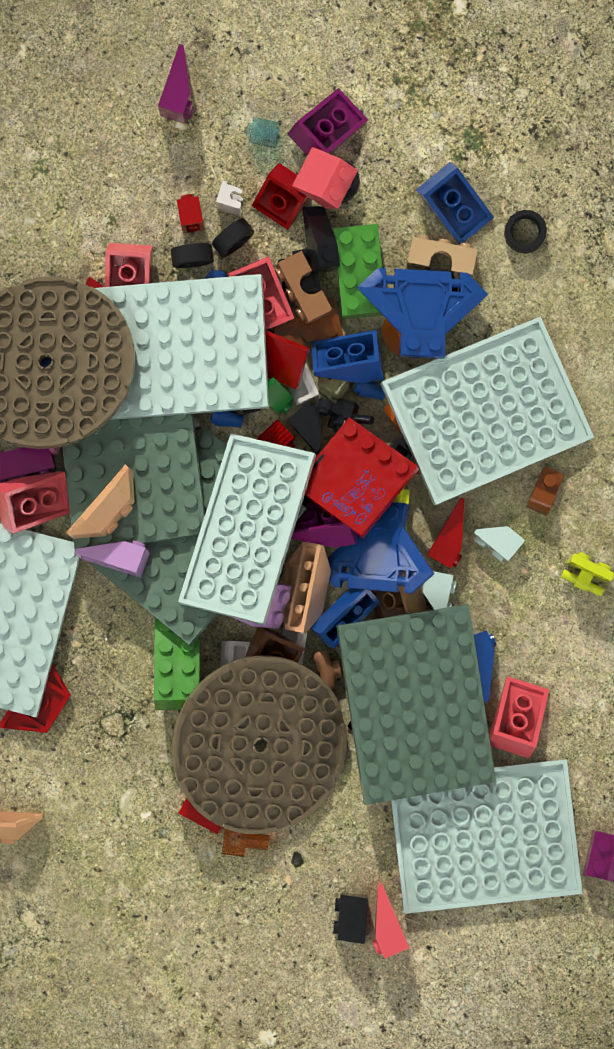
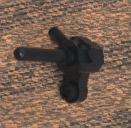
M325 398L317 399L316 413L325 417L330 416L327 427L333 429L334 435L349 417L358 424L373 425L374 423L373 416L357 415L360 406L353 401L339 399L334 403Z

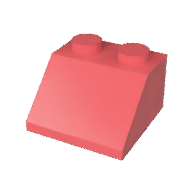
M312 147L292 187L326 209H338L358 170L341 158Z

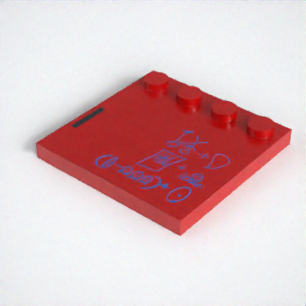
M349 417L315 458L304 496L357 535L364 538L418 472L419 467Z

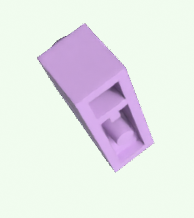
M134 540L132 543L122 541L78 548L74 552L82 560L139 578L142 577L150 552L145 548V544Z

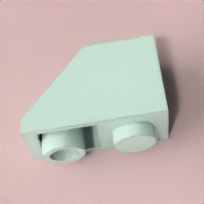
M508 526L476 529L473 533L475 536L474 541L483 548L485 546L489 547L493 551L491 555L500 562L503 560L508 562L525 541Z
M433 571L435 574L423 584L422 594L433 610L451 607L452 603L448 602L450 593L454 594L456 581L453 580V575Z

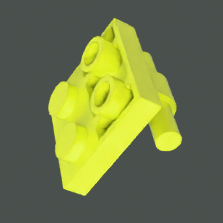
M582 552L570 555L566 564L580 570L577 576L564 569L560 577L573 583V586L585 592L588 590L601 597L604 588L592 583L591 580L594 577L604 583L610 582L614 576V572L610 571L612 567L602 562L595 564L590 561V556Z

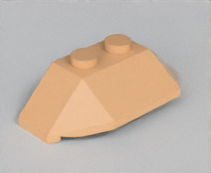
M124 465L66 533L74 539L102 537L108 533L111 534L117 528V522L121 517H126L133 509L132 505L135 502L133 471Z
M302 542L300 547L285 562L281 582L292 586L283 619V625L286 630L306 633L323 613L331 574L324 545Z
M0 811L1 843L14 844V840L22 838L44 818V813Z

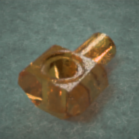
M227 829L224 831L222 854L244 857L245 848L268 850L269 835L238 833L241 836V842L238 845H233L229 841V835L237 832Z

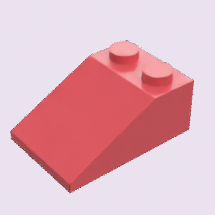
M109 243L105 251V287L151 283L153 246Z
M269 256L228 273L229 277L256 274L263 276L265 330L294 319Z
M64 471L15 478L0 483L1 524L12 534L70 513L67 481Z
M507 676L489 733L490 745L530 758L537 746L549 689Z
M382 882L377 883L374 930L376 939L372 941L377 954H383L384 959L409 949V945Z

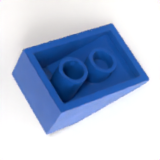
M450 162L416 189L425 204L459 245L494 218L459 168Z
M377 330L311 342L314 376L357 383L384 380L382 350Z

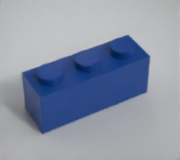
M349 588L319 617L310 629L322 643L334 649L339 644L336 625L361 622L380 601L370 590Z

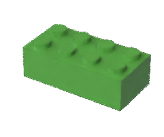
M378 224L334 228L333 233L338 245L340 262L337 274L342 320L383 316L357 289L377 268H382Z
M155 618V710H181L191 692L201 682V635L192 646H189Z

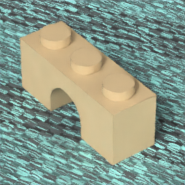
M426 235L412 236L407 266L427 270L433 257L444 255L451 262L450 272L453 275L459 276L460 272L468 273L472 277L478 249L473 248V245L468 243H460L459 246L451 244L452 241L447 239L433 241Z

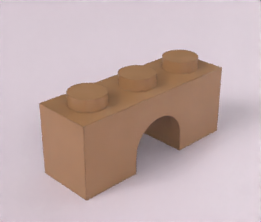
M302 251L278 262L275 272L279 281L285 282L288 288L285 291L289 300L296 303L298 307L296 313L301 322L305 321L306 325L331 313L332 308L322 290L315 294H307L301 289L300 280L310 275L312 271Z

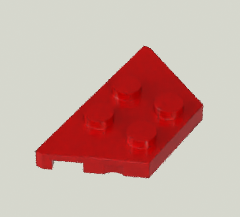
M53 663L38 718L8 710L0 722V728L48 733L72 696Z

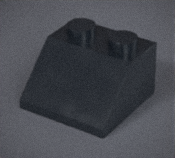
M340 893V898H335V911L339 912L338 921L334 920L333 934H337V940L365 944L367 895Z

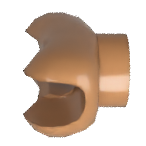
M316 651L312 656V660L317 666L319 677L333 690L335 688V679L341 678L339 661H331L330 655L325 651Z

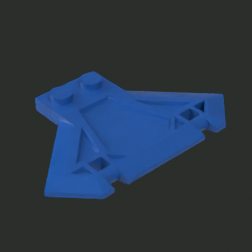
M377 268L357 287L400 333V357L444 359L445 335L488 295L468 273L460 272L459 279H452L451 272L394 269V275H386V268ZM386 284H394V288H386ZM452 287L459 288V292H452Z
M392 502L364 538L358 535L356 544L338 547L327 557L331 569L329 580L333 587L341 588L343 582L348 581V588L398 592L400 586H405V593L413 594L435 574L405 529L409 510L408 504Z

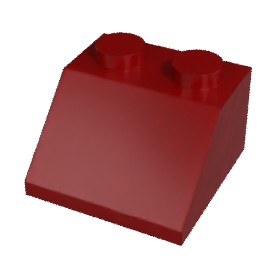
M278 163L267 175L251 206L288 230L301 212L302 207L306 205L309 197L292 187L297 174Z

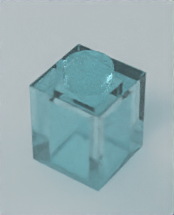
M253 117L252 123H248L246 136H249V143L275 148L280 128L279 122Z

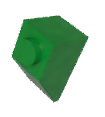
M272 377L268 382L269 408L278 416L282 412L287 414L294 405L291 403L293 396Z

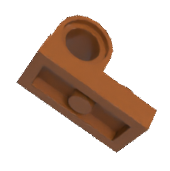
M544 466L526 507L547 516L564 475Z

